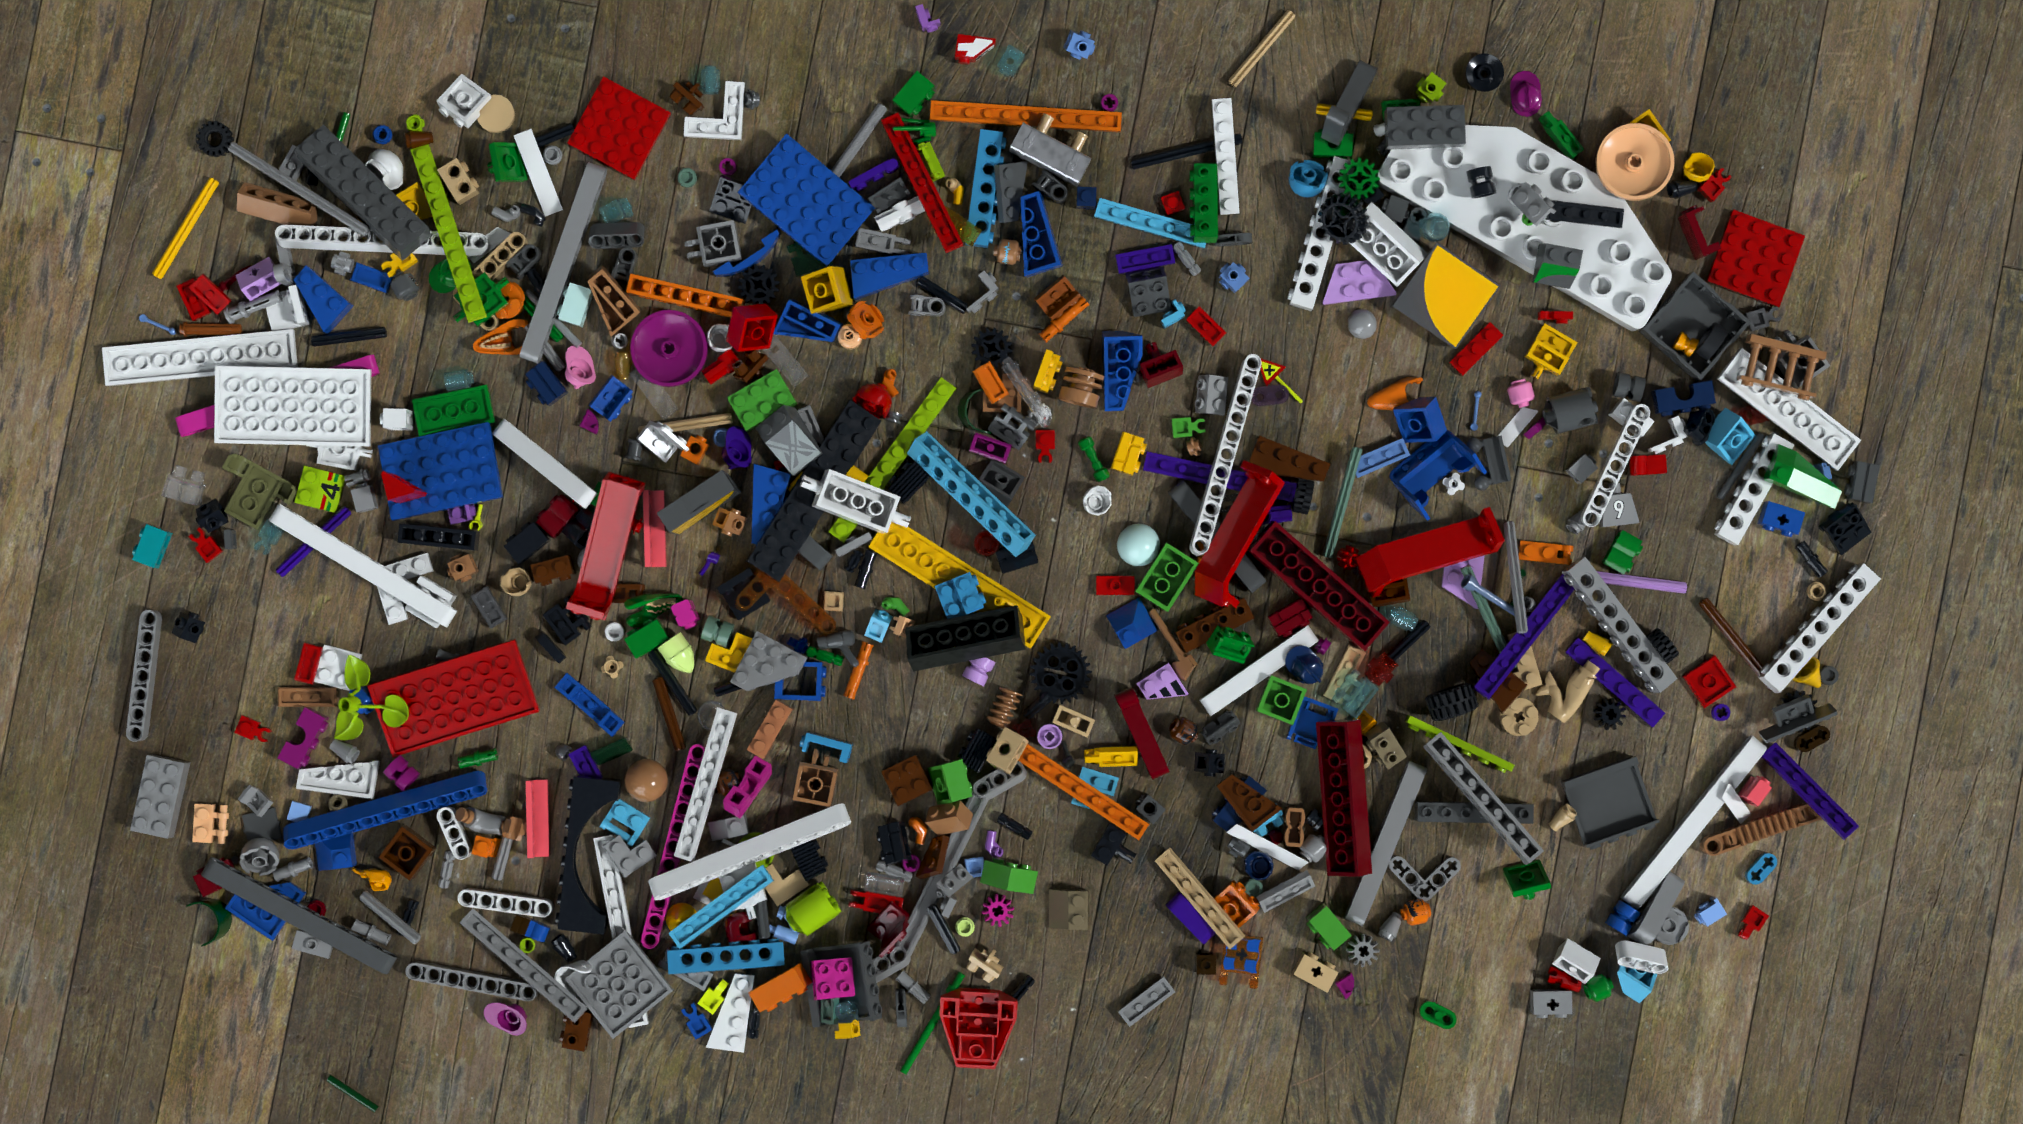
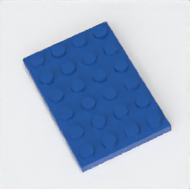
M787 133L737 192L825 267L830 264L875 209L874 206Z
M489 422L378 445L382 471L396 474L427 492L425 497L403 503L388 501L392 521L503 498Z

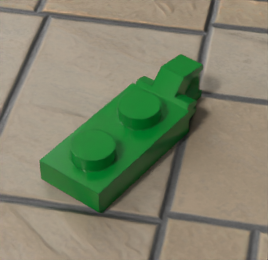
M1547 111L1538 119L1544 130L1566 157L1572 160L1584 150L1564 122L1554 118L1550 111Z

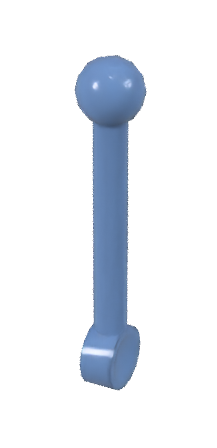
M144 314L139 316L141 322L153 324L168 331L171 335L176 334L175 328H169L148 319Z
M1480 391L1474 393L1473 423L1470 425L1472 431L1478 429L1476 421L1479 398L1482 395Z

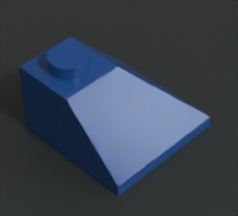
M1140 597L1106 615L1124 649L1158 631Z
M353 833L315 843L318 871L348 868L357 865Z

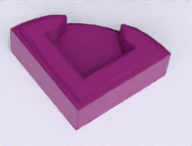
M587 409L579 426L597 435L599 431L598 419L592 411Z
M1543 417L1524 433L1527 439L1532 438L1546 425Z
M1351 972L1335 982L1345 999L1352 994L1354 988V977Z

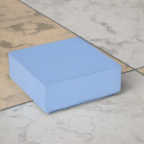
M292 801L287 820L298 822L308 819L312 806Z
M983 856L964 859L965 869L973 878L981 877L984 867Z

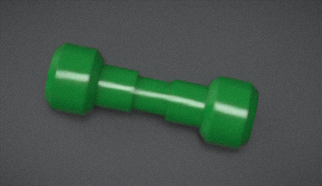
M1088 436L1078 441V446L1080 450L1085 451L1095 471L1093 476L1096 482H1101L1109 478L1110 474L1107 468H1103L1093 448L1095 443L1092 437Z

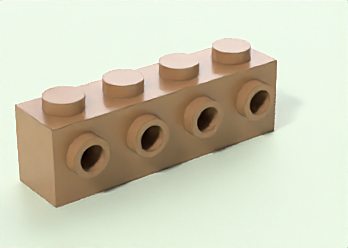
M246 182L243 183L237 193L238 212L283 225L314 226L317 222L318 207L306 199Z

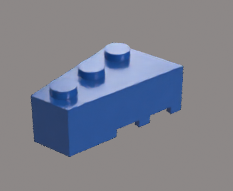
M307 265L293 279L323 332L327 334L337 326L354 306Z
M789 299L773 334L834 342L843 323L823 313L811 314L809 306L794 299Z

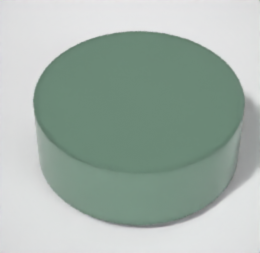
M684 168L678 173V182L685 188L693 187L697 182V175L694 170Z
M1249 879L1244 884L1245 892L1249 897L1254 896L1256 898L1263 892V885L1258 880Z

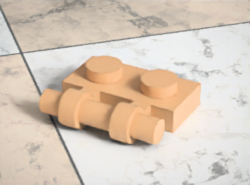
M194 804L192 842L213 843L214 836H218V844H225L226 836H228V830H226L227 819H229V813H227L228 805H220V811L215 812L216 804ZM215 818L219 819L218 829H214Z

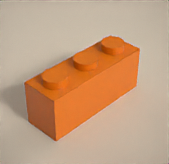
M800 962L760 984L748 993L759 1012L764 1010L770 1012L778 1007V1002L782 1001L784 1004L793 998V994L797 993V995L806 992L808 990L807 986L812 981Z

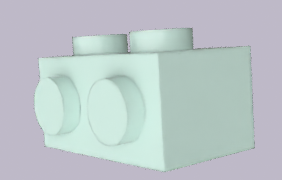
M569 283V286H566L563 292V297H565L563 305L560 304L557 310L558 319L583 328L593 293L589 288Z

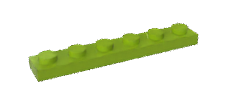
M1408 715L1405 720L1409 724L1408 728L1416 732L1421 729L1426 732L1425 736L1431 739L1441 732L1453 746L1461 748V753L1471 757V754L1478 756V761L1486 765L1491 762L1496 765L1495 769L1506 773L1507 770L1512 772L1515 766L1413 716Z

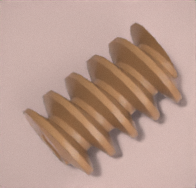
M1000 687L999 690L1003 695H996L1000 701L993 702V704L997 708L990 709L993 716H987L986 718L990 723L1004 729V724H1010L1011 722L1007 717L1014 716L1010 710L1017 709L1013 703L1020 702L1016 696L1023 695L1011 689Z

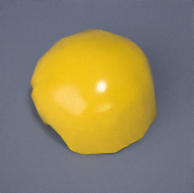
M1702 152L1692 153L1683 166L1685 176L1698 183L1706 181L1712 175L1715 168L1714 160Z

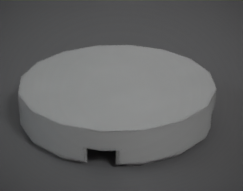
M1672 907L1655 939L1666 945H1674L1683 941L1689 930L1686 915L1678 908Z

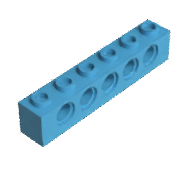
M980 129L965 245L988 248L989 243L993 244L994 232L990 231L991 224L995 225L996 213H993L994 206H997L995 171L987 175L983 169L986 166L994 168V165L1003 164L1004 157L1001 156V149L1006 147V138L1003 137V132ZM994 147L997 152L995 155L990 156L986 153V149ZM987 184L991 186L992 190L990 193L985 194L981 191V187ZM982 203L989 206V210L985 213L980 212L978 209ZM979 222H983L987 228L980 232L976 229V225Z
M768 939V943L760 944V940L748 941V945H741V942H729V946L721 947V943L710 944L709 948H702V944L690 945V949H683V947L679 949L677 946H673L671 950L667 951L669 975L785 966L783 942H779V939ZM762 948H767L770 951V956L767 959H762L759 956V951ZM744 949L749 950L751 953V957L748 960H742L739 956L740 952ZM723 951L731 953L730 961L724 962L720 959ZM705 952L712 955V960L709 963L701 961V955ZM685 954H690L693 957V961L689 965L682 963V956Z

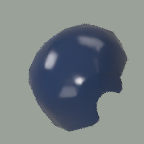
M1263 851L1251 852L1244 860L1245 871L1252 879L1264 880L1273 872L1274 863L1268 853Z

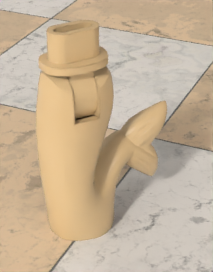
M1587 660L1583 667L1580 665L1579 669L1570 676L1567 682L1564 700L1551 672L1548 671L1545 677V685L1538 689L1536 695H1550L1551 702L1548 712L1565 723L1582 704L1594 683L1593 678H1597L1595 675L1600 668Z

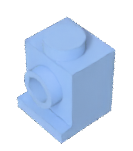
M1713 896L1710 898V903L1709 901L1702 903L1699 906V910L1695 911L1696 914H1694L1698 923H1703L1707 927L1727 915L1719 900Z

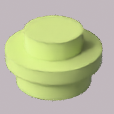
M968 917L960 918L955 925L956 932L964 937L971 935L975 928L974 922Z

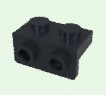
M1033 541L1027 550L1017 557L1005 547L999 548V551L996 552L1003 574L1039 562Z

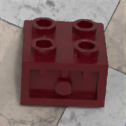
M893 901L867 927L870 933L882 941L878 955L881 958L886 953L890 954L897 941L901 942L907 934L906 928L909 925V913Z

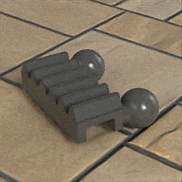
M1502 435L1483 440L1470 438L1467 441L1466 445L1475 453L1483 447L1487 462L1486 466L1490 477L1488 478L1484 475L1476 477L1474 485L1478 490L1483 491L1489 485L1511 481Z

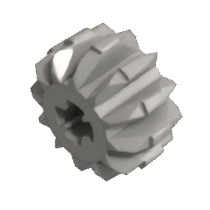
M1361 934V940L1355 935L1354 940L1356 942H1348L1353 947L1346 948V951L1352 953L1348 958L1349 960L1354 959V965H1357L1360 961L1361 967H1365V961L1372 965L1371 957L1374 960L1378 959L1373 953H1379L1380 950L1373 948L1378 943L1377 941L1371 943L1372 936H1368L1365 941V934ZM1366 946L1367 953L1360 955L1359 948Z

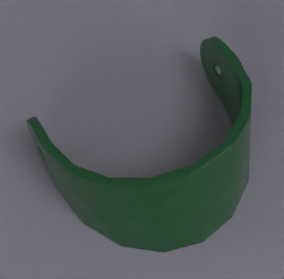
M975 389L966 393L960 399L957 407L961 423L969 430L991 434L989 431L975 428L967 416L969 399L975 393L984 390Z
M208 898L186 905V907L194 904L206 905L217 918L218 928L215 937L211 941L202 944L201 947L219 940L229 931L232 923V914L225 909L227 905L222 901Z

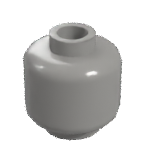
M1310 834L1303 841L1302 846L1299 847L1301 850L1299 852L1300 855L1309 863L1312 861L1318 862L1326 854L1325 838L1320 834L1318 836Z

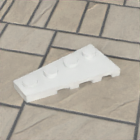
M380 761L299 769L296 789L374 799Z
M735 973L706 1048L744 1053L752 999L748 992L753 990L755 975Z

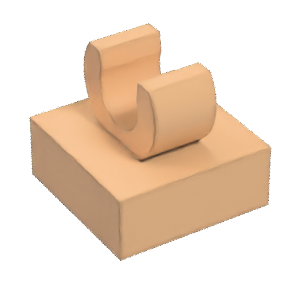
M900 615L899 617H893L897 621L895 627L890 626V629L894 631L893 634L906 638L905 627L914 626L915 621Z

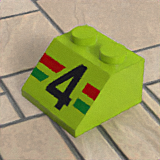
M304 466L294 503L337 513L345 483L344 476Z

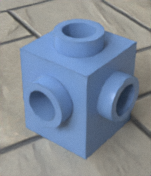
M1070 30L1063 48L1071 52L1070 56L1081 60L1084 57L1087 59L1095 49V41L1090 38L1091 34L1080 30V33Z
M1234 262L1231 265L1227 263L1220 270L1222 274L1219 276L1221 279L1219 283L1226 290L1230 289L1234 294L1250 279L1245 274V268L1239 263L1237 265ZM1230 274L1235 275L1236 278L1232 279Z

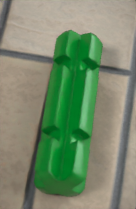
M811 646L808 647L806 652L808 657H816V659L828 663L833 662L834 665L841 666L844 657L841 655H834V653L820 649L816 650V648Z

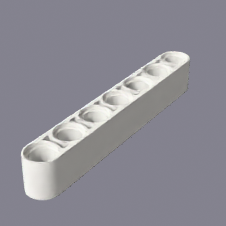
M1636 404L1631 408L1581 513L1580 519L1585 526L1594 527L1600 522L1650 416L1648 406ZM1639 407H1642L1645 411V415L1642 418H1638L1635 413ZM1630 425H1634L1637 430L1633 436L1627 433V428ZM1623 442L1628 445L1626 453L1619 451V445ZM1614 460L1620 463V467L1616 471H1613L1610 466ZM1608 477L1611 479L1612 484L1609 488H1604L1602 481ZM1597 495L1603 497V503L1600 506L1594 504V498ZM1592 512L1595 515V520L1592 523H1587L1586 515Z
M503 418L492 432L496 438L585 509L598 494L506 419Z
M1309 625L1303 627L1199 701L1208 714L1212 716L1284 666L1286 655L1290 649L1299 645L1310 648L1319 641Z

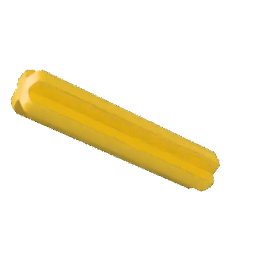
M1318 103L1316 114L1327 115L1332 105ZM1358 108L1353 119L1371 121L1373 112L1372 110Z

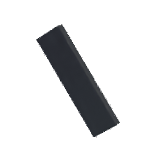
M1551 200L1555 204L1553 208L1556 212L1554 214L1550 212L1546 217V220L1622 228L1624 209Z

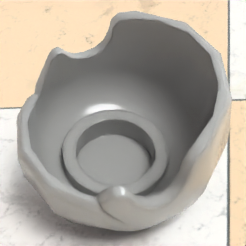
M1354 310L1348 317V329L1355 338L1366 339L1371 337L1376 331L1377 321L1369 310Z

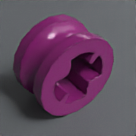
M1113 94L1103 96L1101 100L1102 109L1110 112L1115 111L1118 107L1117 97ZM1108 98L1115 102V105L1112 104V108L1104 105V101L1107 102Z
M725 158L720 162L719 169L722 174L731 176L736 172L737 165L732 159ZM726 162H730V165L733 166V170H730V172H726V169L723 168V164L726 165Z
M911 854L912 860L915 859L917 861L915 863L917 866L915 868L912 866L908 867L906 865L908 861L903 862V867L906 871L914 872L920 866V859L916 855Z

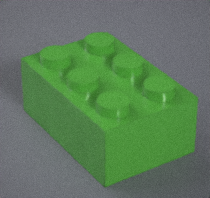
M777 369L727 397L747 432L755 429L781 406L793 407L797 405L796 400Z
M1165 543L1135 592L1168 612L1199 563L1170 544Z

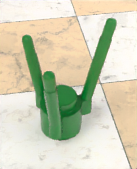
M901 118L903 122L920 124V126L893 127L894 131L920 130V136L924 137L913 140L914 145L924 141H931V137H936L935 122H930V120Z

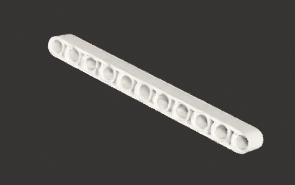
M280 225L275 230L277 242L283 248L393 253L384 243L378 242L380 239L370 229L365 236L350 227ZM430 231L431 237L418 247L413 254L445 255L443 246L436 244L441 241L438 231ZM459 232L461 241L464 242L463 247L466 256H484L488 252L489 247L485 235L481 233ZM284 234L289 235V237L286 239L281 238V236ZM303 235L309 236L307 239H300ZM322 236H328L326 240H320ZM341 237H348L345 241L339 240ZM367 238L365 242H359V239ZM479 242H481V243L484 244V245L481 246V247H476V246H475V244H477V243H479Z
M1256 354L1248 355L1241 363L1189 545L1190 552L1195 556H1200L1207 552L1211 543L1261 368V358ZM1253 360L1256 367L1250 368L1247 365V361ZM1242 378L1249 379L1250 386H1244ZM1237 396L1244 397V405L1237 402ZM1232 414H1237L1240 417L1239 423L1233 422ZM1227 432H1231L1234 434V441H1230L1227 439ZM1222 450L1229 452V459H1224L1221 456ZM1220 468L1224 471L1225 475L1223 478L1216 475V469ZM1211 487L1219 489L1218 496H1214L1211 493ZM1206 505H1211L1214 508L1213 514L1206 512ZM1201 523L1208 525L1209 531L1207 533L1201 531ZM1197 541L1203 544V551H1198L1195 548Z
M278 504L269 518L271 523L444 627H448L457 610L421 590L415 584L287 507Z
M1750 735L1626 888L1621 899L1635 910H1638L1725 803L1722 796L1727 785L1730 784L1735 790L1765 753L1767 747L1753 735Z
M845 804L834 805L653 877L648 881L654 900L668 898L844 828L851 823V819Z

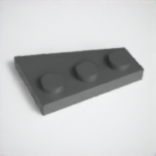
M1028 161L994 165L999 223L1018 221L1021 196L1023 195Z

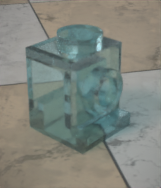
M1008 45L997 64L999 72L1006 77H1009V75L1014 77L1025 59V54ZM1010 58L1014 60V63L1011 65L1007 63V60Z

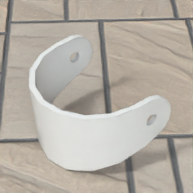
M578 960L560 967L556 971L554 979L579 1001L583 1002L565 980L575 970L580 973L592 971V966L588 962Z

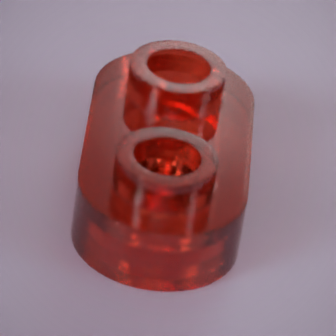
M1751 405L1741 408L1738 412V415L1744 419L1747 425L1770 421V419ZM1747 412L1752 414L1751 419L1746 417Z

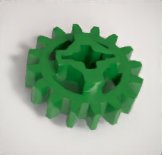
M1358 158L1357 162L1350 159V165L1347 163L1343 165L1345 170H1339L1342 176L1338 177L1337 180L1342 181L1338 187L1345 189L1344 195L1351 193V198L1356 196L1357 200H1360L1361 196L1367 199V193L1370 195L1374 194L1372 188L1377 189L1378 185L1375 182L1380 180L1379 177L1375 176L1379 171L1372 169L1375 165L1374 163L1369 166L1368 159L1363 163L1361 158ZM1355 167L1354 173L1347 175V172ZM1363 168H1365L1370 174H1367L1363 170ZM1357 175H1360V178L1363 179L1360 183L1354 179ZM1371 183L1369 188L1362 191L1364 184ZM1348 184H1351L1354 187V190H1352L1348 186Z

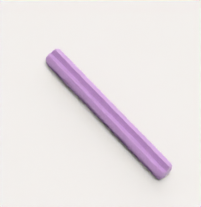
M1597 571L1606 584L1683 594L1687 591L1686 582Z

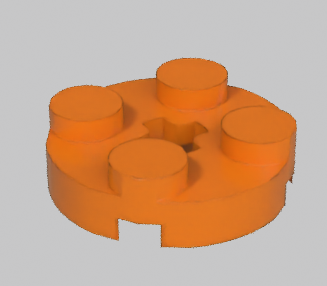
M510 282L501 289L502 294L505 297H509V304L495 314L499 319L513 318L519 315L524 308L525 294L522 288L517 283Z
M859 301L851 307L847 320L859 333L860 338H875L884 330V327L882 328V323L884 322L883 315L875 305L865 304L866 301Z

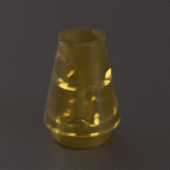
M617 351L616 356H614L617 379L628 380L632 365L631 352Z

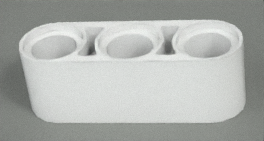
M451 806L443 807L437 812V820L454 857L460 860L466 859L472 853L471 842L462 822L457 821L455 818V808ZM445 810H448L451 813V818L449 821L443 818V812ZM452 828L458 829L459 836L457 838L451 836ZM460 845L465 846L467 849L465 856L461 855L458 851Z
M1626 940L1616 943L1615 949L1619 965L1654 974H1662L1668 971L1666 951L1664 949Z

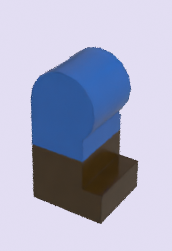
M516 914L510 931L545 942L550 927L525 915Z

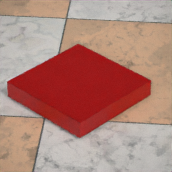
M1716 655L1711 656L1682 676L1703 708H1706L1736 688V685Z

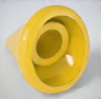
M1812 657L1792 680L1815 688L1821 687L1819 660L1816 657Z
M677 903L667 911L666 924L672 931L697 912L690 904Z

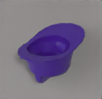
M732 426L726 432L722 458L728 465V469L745 468L751 464V439L748 433L739 426Z

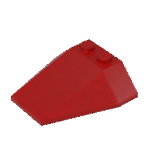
M958 988L940 996V1018L956 1067L996 1068L1017 1019L1018 999L1000 990Z

